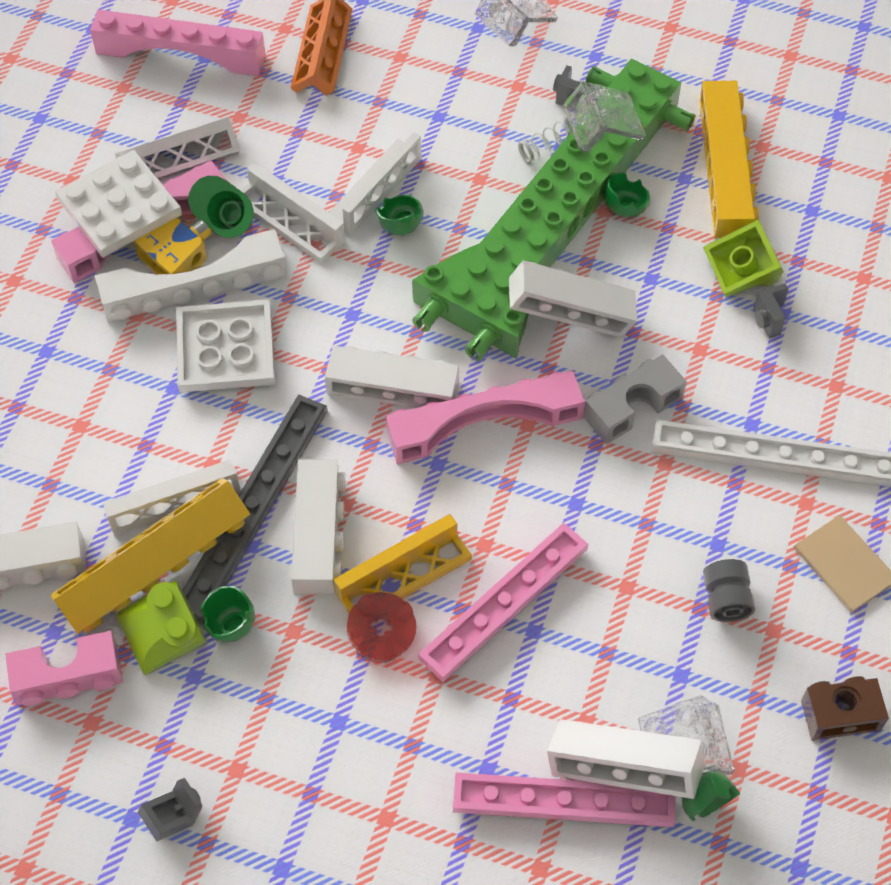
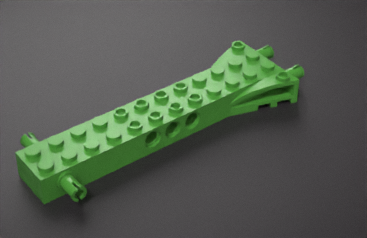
M632 58L616 76L593 66L588 72L586 83L604 90L603 94L480 244L464 249L437 265L428 266L424 273L412 280L413 302L423 307L413 317V324L419 330L424 324L425 326L422 328V331L428 332L436 320L442 317L475 336L469 345L465 347V352L471 359L477 353L475 361H481L491 346L517 359L529 314L510 309V275L523 260L551 268L605 199L607 179L612 174L626 172L665 121L686 132L689 131L696 115L677 107L682 82Z

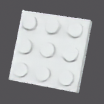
M135 150L118 157L55 191L58 201L102 258L182 215L179 204Z
M270 299L176 307L179 393L275 385Z

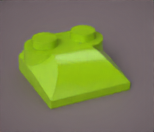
M759 219L703 247L725 297L756 285L762 287L772 286L780 280L782 273H784Z
M176 580L171 583L162 582L156 584L151 588L147 596L116 614L144 675L207 643L193 611Z

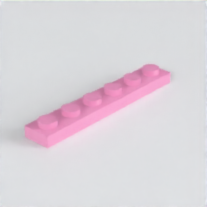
M565 523L560 525L418 654L419 660L442 682L447 680L588 550V543Z
M456 772L453 813L674 827L675 796L577 780Z

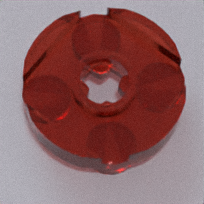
M387 592L363 595L349 613L346 625L347 637L362 658L375 663L393 661L406 652L414 641L416 619L412 606L399 596ZM379 619L386 620V624L391 626V631H385L383 636L377 635V629L372 627V623H377Z

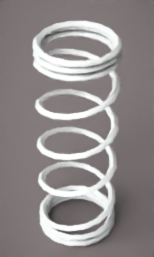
M570 114L566 116L564 123L557 121L553 129L545 127L543 134L534 133L532 141L527 138L519 141L518 150L522 158L527 162H531L534 160V152L540 157V151L533 142L535 135H540L543 138L546 149L551 151V145L544 136L546 129L553 131L555 140L561 145V137L555 131L556 124H563L568 136L567 129L570 133L573 130L570 119L577 125L580 122L578 118ZM526 140L532 143L533 150ZM523 145L527 148L530 158L526 154Z

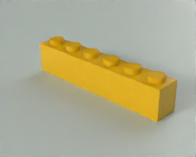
M737 80L702 81L699 98L714 238H722L759 219L758 207H753L756 187L755 183H750L753 164L752 160H747L750 140L749 137H744V132H746L747 117L741 113L744 107V94L739 92Z
M221 478L52 593L51 597L77 634L82 630L85 633L90 632L103 622L102 616L111 610L116 613L124 609L132 602L131 596L140 590L145 593L156 584H159L161 582L160 576L169 570L174 573L189 563L187 559L198 550L200 553L211 549L217 544L216 538L226 531L230 534L240 529L246 523L244 519L250 513L230 482Z

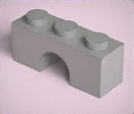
M662 354L654 360H646L636 371L629 375L619 376L612 385L604 390L592 392L585 400L583 418L607 445L632 429L635 412L628 405L629 403L643 401L651 405L657 413H660L683 399L687 381Z

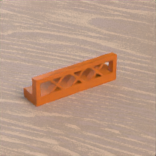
M318 0L310 5L290 87L296 93L310 85L315 86L326 96L334 92L353 10L344 0Z

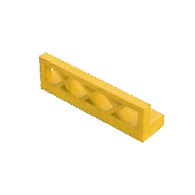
M451 514L446 515L333 579L335 594L356 626L472 560V554L457 534L458 524ZM451 542L460 553V555L451 560L438 557L439 550ZM418 561L431 564L429 573L423 576L409 574L411 565ZM388 578L402 580L401 587L396 592L380 591L382 582ZM360 594L372 596L371 606L359 613L350 601Z

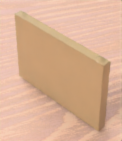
M841 515L794 545L796 552L851 613L891 587V570Z

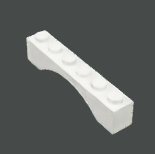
M273 229L244 237L224 257L193 271L156 275L122 268L95 275V280L107 321L112 322L125 320L128 317L146 312H155L161 308L177 304H185L199 298L216 296L219 293L237 288H246L256 283L273 281L279 277L287 276L285 257L276 230Z

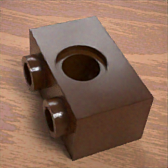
M856 676L845 680L844 683L816 682L807 687L801 700L811 741L879 732L889 719L877 678L865 680L863 676ZM841 701L846 703L850 707L851 711H844L837 706L836 702Z

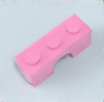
M112 631L76 638L77 655L69 665L61 668L49 666L48 659L41 646L5 653L9 689L17 705L35 706L42 703L45 699L54 697L71 698L81 691L90 689L106 690L113 687L114 684L123 682L118 646Z

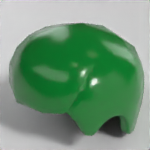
M626 172L612 174L607 179L605 203L610 211L619 216L636 217L642 214L649 206L650 194L642 185L640 179L632 182L628 180Z
M397 195L390 199L384 198L382 207L375 208L383 230L398 236H405L413 232L421 223L424 215L421 203L411 195Z
M221 586L209 593L200 608L204 617V628L211 637L222 643L241 639L250 632L255 621V610L251 600L244 591L235 586Z
M706 771L702 773L695 798L681 797L682 807L686 815L694 821L696 820L694 816L697 814L702 818L710 815L739 796L740 792L725 774L718 771Z

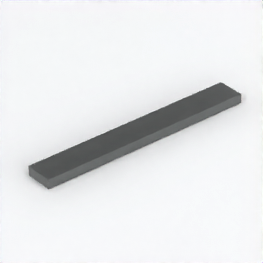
M298 394L238 495L250 513L244 519L246 523L233 533L228 534L226 531L216 538L217 544L203 554L182 591L198 623L205 624L200 609L202 603L209 593L221 586L228 585L298 464V459L302 457L328 412L327 405Z

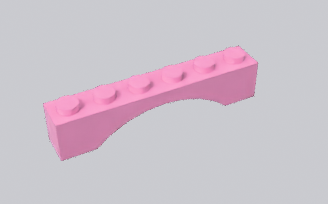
M99 9L90 28L95 52L100 55L123 58L131 53L145 49H175L207 58L232 73L260 76L266 57L263 32Z
M211 160L162 184L181 207L182 215H193L188 204V195L192 185L198 179L208 175L219 176L225 179ZM79 227L62 233L59 237L51 240L57 260L73 283L101 270L109 256L107 255L102 258Z
M573 370L554 372L546 377L534 380L525 379L517 384L505 387H492L484 392L472 395L462 394L455 399L443 402H430L422 407L410 410L400 409L386 415V428L396 464L428 457L437 445L449 435L467 425L482 420L516 417L555 426L583 419L585 400Z

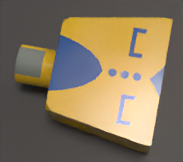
M175 218L136 239L134 245L138 258L156 275L178 274L199 269L204 264L207 254L203 241L211 236L212 232L202 220L188 228L182 221Z

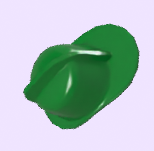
M208 175L198 179L192 185L188 195V204L191 212L199 221H204L211 230L225 238L238 237L249 229L253 221L254 209L251 200L242 191L219 176Z

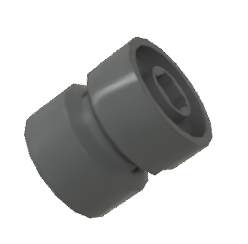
M725 559L711 563L704 568L705 587L707 592L710 593L708 595L709 611L713 620L735 622L754 614L756 609L751 589L748 588L751 581L746 562L737 559Z

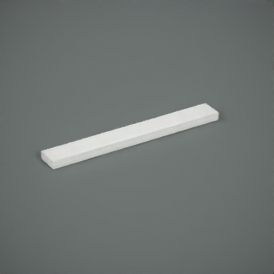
M658 419L655 422L651 453L891 487V453Z

